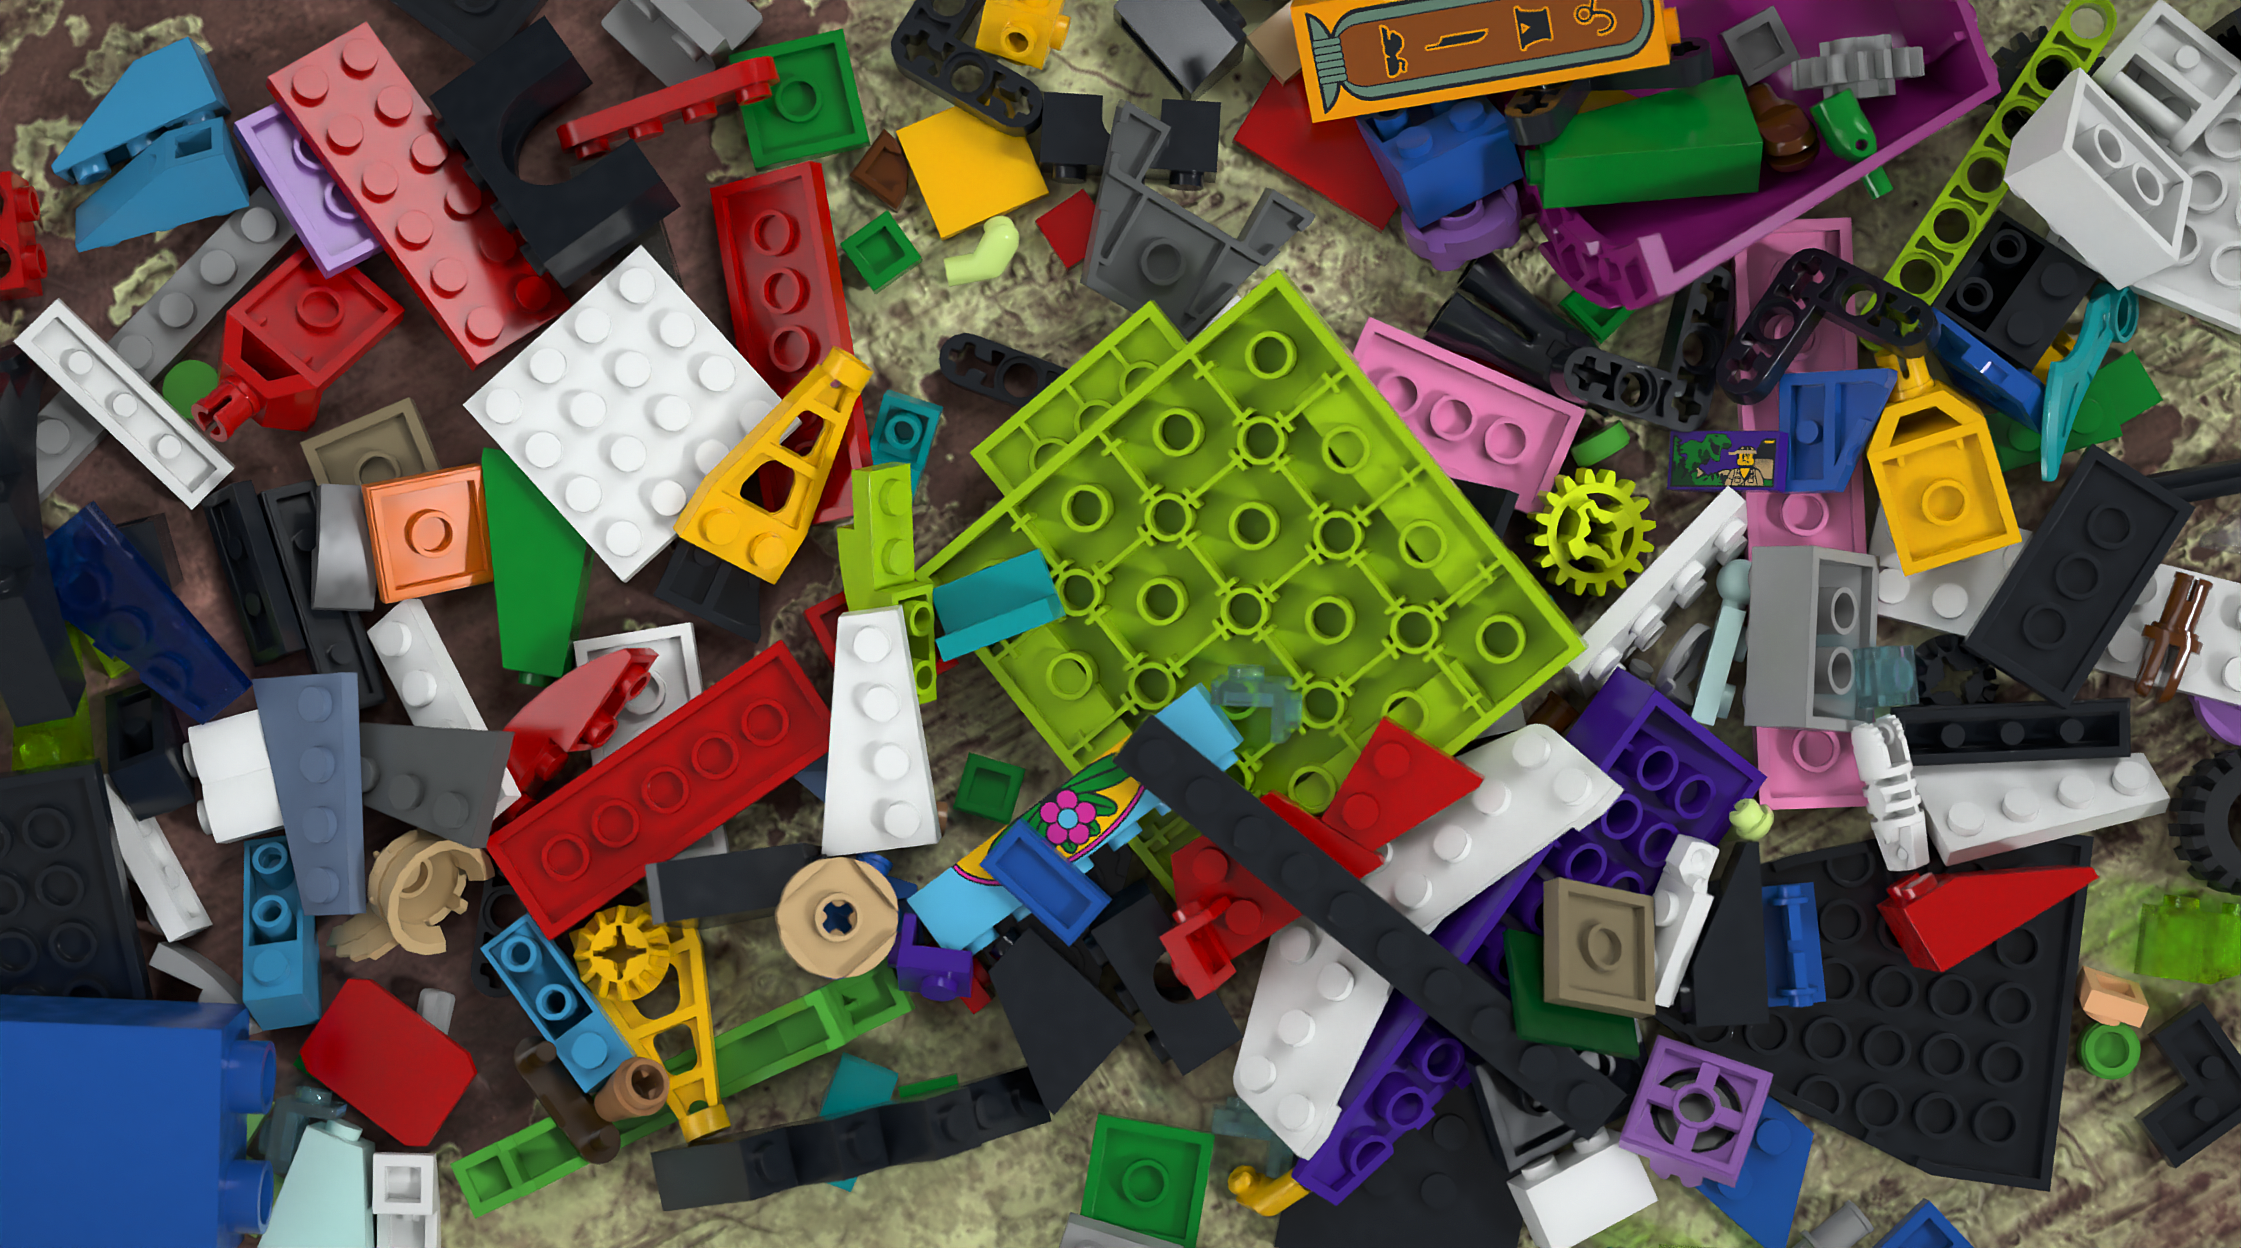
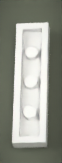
M60 298L55 300L13 341L191 510L235 468L231 461Z
M421 599L402 600L367 631L414 726L488 730ZM507 766L493 820L522 796Z

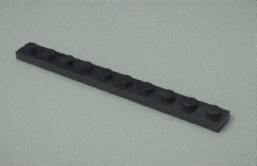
M1151 712L1146 715L1111 759L1114 764L1588 1142L1627 1095L1619 1086L1571 1048L1518 1039L1513 1003L1509 998Z

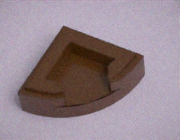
M883 129L849 177L898 213L907 195L909 183L908 167L899 144L889 132Z

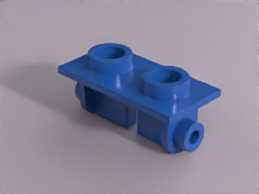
M1814 882L1762 887L1768 1007L1789 1005V1007H1804L1814 1005L1813 1003L1826 1002Z

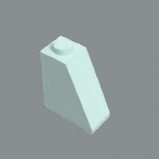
M329 1117L327 1123L319 1121L306 1127L272 1210L268 1228L262 1235L257 1248H377V1214H372L375 1142L360 1137L363 1130L361 1127L336 1117Z

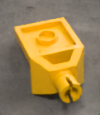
M1886 349L1876 352L1874 354L1876 364L1880 368L1896 370L1897 381L1864 450L1904 576L1906 577L2022 542L1987 422L1976 400L1938 378L1933 380L1929 376L1924 356L1913 359L1904 358L1906 370L1901 371L1895 354Z

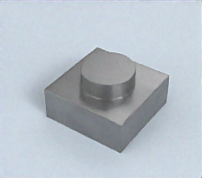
M1774 5L1717 35L1735 73L1740 77L1743 88L1749 87L1791 64V62L1800 59Z

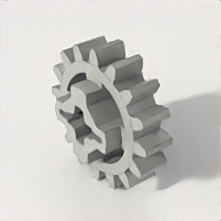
M1891 34L1852 37L1819 43L1820 57L1791 62L1793 90L1823 88L1824 99L1846 88H1851L1856 100L1896 95V80L1925 76L1923 47L1892 49Z

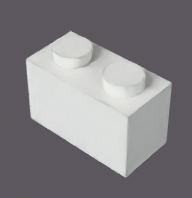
M1602 1126L1589 1142L1580 1137L1572 1141L1573 1147L1556 1156L1548 1153L1520 1168L1522 1171L1520 1175L1506 1181L1536 1246L1540 1248H1570L1658 1201L1638 1154L1619 1148L1621 1132L1610 1128L1605 1129Z

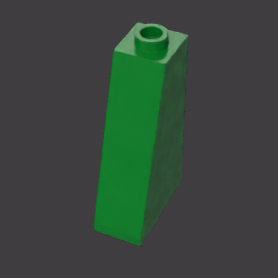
M1726 75L1691 87L1676 88L1574 115L1558 137L1535 145V149L1525 151L1526 181L1528 186L1537 185L1543 209L1758 192L1763 141L1739 75Z
M484 447L481 459L503 668L520 671L518 683L547 688L554 683L555 678H562L574 668L576 656L573 642L579 641L595 550L505 451Z

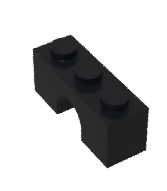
M1044 92L1040 170L1041 173H1052V181L1065 184L1086 183L1087 175L1102 176L1110 134L1105 129L1102 121L1103 95ZM1162 99L1160 121L1170 126L1171 129L1142 179L1144 185L1145 179L1169 180L1168 187L1171 189L1199 191L1204 189V182L1215 183L1221 102Z
M1143 877L1112 896V900L1088 925L1091 933L1082 938L1100 969L1111 963L1122 981L1113 988L1131 1017L1141 1011L1153 1029L1145 1033L1144 1037L1161 1064L1164 1065L1172 1059L1184 1076L1244 1038L1215 991L1197 1000L1191 989L1185 985L1165 987L1153 981L1155 965L1158 959L1167 952L1159 937L1170 929L1173 924Z

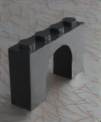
M544 15L429 96V98L442 116L433 123L441 136L454 152L463 147L470 158L462 163L467 174L482 193L491 188L498 197V200L490 205L495 215L511 235L520 229L527 242L518 247L523 256L539 277L550 271L565 289L681 207V205L633 138L580 175L568 181L552 185H538L520 179L518 169L519 156L529 133L545 117L593 84Z

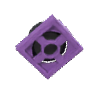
M1658 1035L1621 1133L1619 1148L1650 1158L1649 1167L1660 1178L1666 1180L1670 1174L1677 1175L1681 1178L1682 1185L1691 1188L1702 1185L1705 1177L1735 1188L1772 1083L1773 1073ZM1683 1072V1075L1675 1076L1665 1084L1659 1085L1672 1074ZM1734 1092L1738 1094V1098L1742 1107V1113L1740 1112L1737 1099L1733 1094Z

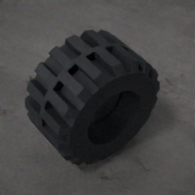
M2241 749L2217 752L2214 753L2215 758L2200 760L2192 766L2196 772L2194 776L2182 777L2176 786L2184 791L2182 798H2171L2168 810L2178 812V823H2168L2169 836L2180 837L2182 845L2173 848L2178 860L2189 861L2192 864L2187 869V872L2196 880H2207V887L2215 891L2241 896V851L2233 843L2228 830L2229 810L2236 797L2241 793Z

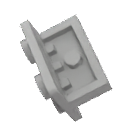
M620 0L603 18L601 25L605 31L666 87H670L718 70L729 59L728 55L733 54L763 22V17L746 0Z

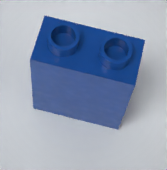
M0 994V1248H237L245 1239V1234H264L270 1222L273 1205V1168L269 1160H246L247 1114L267 1115L271 1109L276 1084V1051L272 1041L249 1040L250 1011L245 1004Z

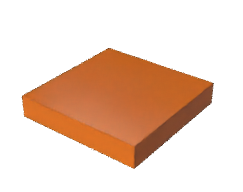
M476 462L361 485L379 595L382 602L388 604L494 581L481 464Z

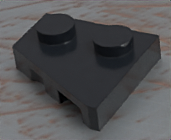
M680 537L653 596L756 644L761 637L759 577Z

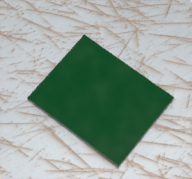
M1511 929L1502 932L1518 1039L1631 1060L1640 1057L1634 1018L1544 1002V936Z

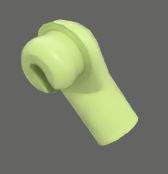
M1002 215L989 218L983 226L985 233L973 253L944 258L949 287L994 279L1004 273L1019 245V233L1011 219Z
M1744 798L1734 805L1737 811L1729 813V819L1733 825L1722 839L1730 842L1741 839L1755 841L1762 838L1770 830L1774 822L1772 810L1767 804L1759 805L1752 798Z

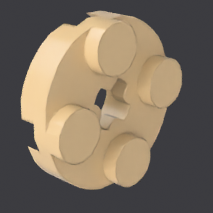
M844 857L816 860L797 871L782 890L779 904L775 911V921L778 927L780 942L788 956L809 973L831 979L862 975L876 967L887 956L894 945L898 924L897 897L887 879L877 869L865 862ZM829 902L836 907H840L845 903L851 906L853 911L847 919L852 927L845 934L839 929H833L829 933L824 929L822 923L826 920L827 916L823 909Z

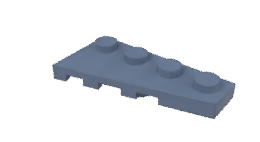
M340 672L251 679L304 916L366 913L357 673Z

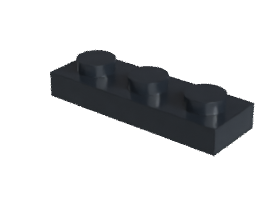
M252 480L231 483L204 498L201 504L256 668L274 664L305 649L306 645Z

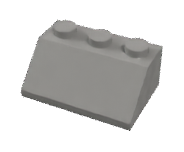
M1819 546L1752 547V564L1748 572V585L1750 589L1749 625L1745 633V643L1748 650L1747 675L1742 696L1745 708L1744 726L1851 733L1853 727L1864 723H1873L1880 556Z

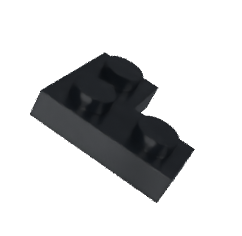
M2194 1001L2148 1034L2181 1081V1084L2134 1117L2167 1165L2175 1169L2241 1123V1055L2201 1001Z

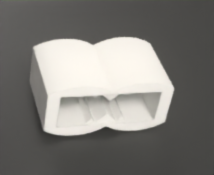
M258 709L189 727V742L183 744V756L189 774L193 778L199 776L202 784L204 799L197 802V813L204 833L206 835L213 834L216 843L228 844L284 829Z

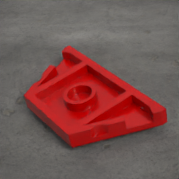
M1272 789L1258 798L1358 879L1363 878L1385 863L1386 860L1379 851L1371 852L1322 822V817L1313 816L1300 808L1299 803L1279 791ZM1203 834L1170 855L1177 909L1203 895L1208 904L1225 894L1232 905L1217 918L1207 923L1229 960L1234 959L1304 915Z

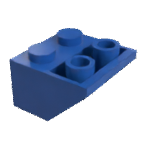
M1485 95L1355 117L1358 128L1395 200L1418 229L1524 177L1515 144L1509 138L1506 119Z

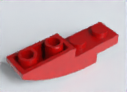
M623 648L598 657L570 671L544 689L522 708L502 730L515 732L506 766L522 796L492 821L490 832L500 830L537 805L534 798L544 783L553 779L564 768L569 758L567 752L595 750L603 746L613 736L618 727L616 717L627 701L633 700L645 689L651 678V673L648 670L659 654L651 648Z

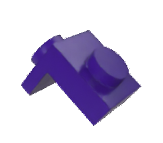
M904 913L902 932H897L894 945L887 957V967L897 969L899 991L918 992L924 997L935 1001H950L955 999L956 996L971 998L974 977L972 951L918 946L917 914Z

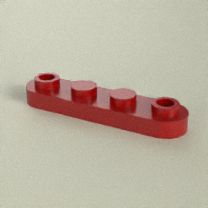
M772 56L752 58L559 126L556 132L564 154L576 153L578 161H587L609 154L612 151L609 143L626 137L633 138L636 143L659 137L665 133L663 125L683 118L684 124H694L718 115L716 106L735 99L739 106L765 100L772 96L770 87L780 82V78Z

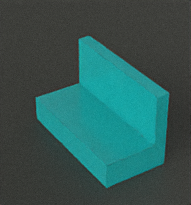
M1040 548L933 589V603L946 634L935 639L943 662L1066 615Z

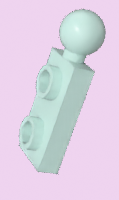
M1745 559L1730 561L1720 569L1717 575L1716 586L1723 601L1717 613L1695 690V703L1689 711V716L1707 729L1714 726L1716 717L1727 719L1736 685L1726 683L1732 660L1742 663L1747 652L1745 643L1747 627L1742 625L1746 614V605L1750 604L1748 572L1752 562Z

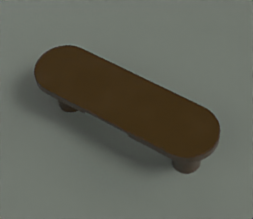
M530 1036L519 1042L513 1052V1065L517 1073L578 1154L586 1162L594 1165H602L613 1160L621 1146L619 1130L612 1122L606 1121L598 1115L593 1098L589 1093H584L557 1055L555 1045L542 1036Z

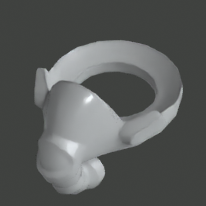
M1697 623L1680 637L1660 669L1655 686L1649 682L1654 669L1642 660H1631L1629 664L1630 674L1656 689L1681 710H1687L1695 703L1688 683L1699 675L1697 665L1709 642L1711 628L1702 623Z

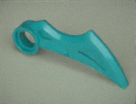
M2101 282L2097 284L2087 303L2080 334L2074 348L2061 361L2050 363L2046 380L2041 425L2042 481L2051 482L2057 478L2065 445L2077 411L2111 342L2126 343L2135 332L2139 317L2138 294L2134 293L2129 286L2117 290L2111 283Z

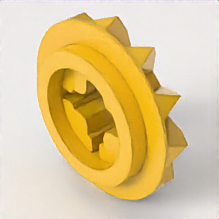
M618 905L596 912L586 926L579 930V939L573 957L577 964L580 980L594 993L608 1000L626 1002L644 997L660 984L670 964L671 948L664 927L653 925L650 913L640 908ZM620 928H622V935L625 936L627 945L640 950H646V954H637L635 958L627 959L626 969H623V979H621V971L618 970L616 961L606 959L603 956L598 957L599 952H606V949L616 947L617 937H620Z

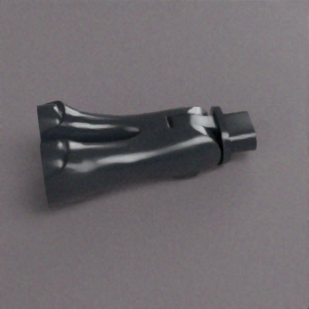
M1493 252L1470 260L1453 288L1455 292L1446 299L1436 313L1422 339L1447 350L1483 359L1514 374L1543 392L1582 408L1584 405L1562 398L1552 388L1549 378L1550 365L1553 358L1561 350L1569 347H1594L1600 349L1589 336L1561 318L1533 296ZM1468 299L1509 321L1524 334L1527 340L1482 311ZM1580 364L1573 365L1572 375L1579 378V383L1596 382L1600 384L1603 375H1593L1581 370ZM1624 376L1619 384L1620 397L1630 382V378ZM1591 408L1605 418L1609 415V413Z

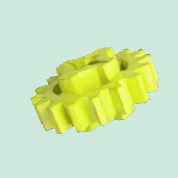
M1577 468L1575 482L1569 476L1557 475L1554 477L1558 489L1555 494L1540 490L1537 494L1540 501L1545 505L1542 513L1534 511L1528 512L1527 515L1529 520L1539 524L1538 532L1525 536L1526 543L1538 545L1541 548V552L1536 554L1531 560L1533 565L1541 568L1551 566L1546 581L1558 586L1566 581V592L1580 596L1586 587L1591 595L1605 596L1606 582L1614 588H1626V578L1623 573L1628 570L1641 574L1644 570L1642 564L1636 559L1639 551L1647 553L1654 550L1652 544L1643 540V532L1656 528V521L1642 519L1640 512L1645 510L1650 504L1648 498L1639 496L1630 498L1636 484L1632 480L1620 479L1615 483V472L1611 470L1600 469L1595 477L1592 469ZM1600 493L1614 503L1610 505L1603 504L1597 507L1595 501L1589 499L1586 494ZM1589 521L1596 522L1597 527L1592 531L1588 524ZM1589 533L1591 534V538L1593 540V542L1591 543L1585 542L1584 537H1586ZM1584 556L1586 562L1592 564L1595 570L1580 571L1570 565L1568 561L1571 559L1578 560Z

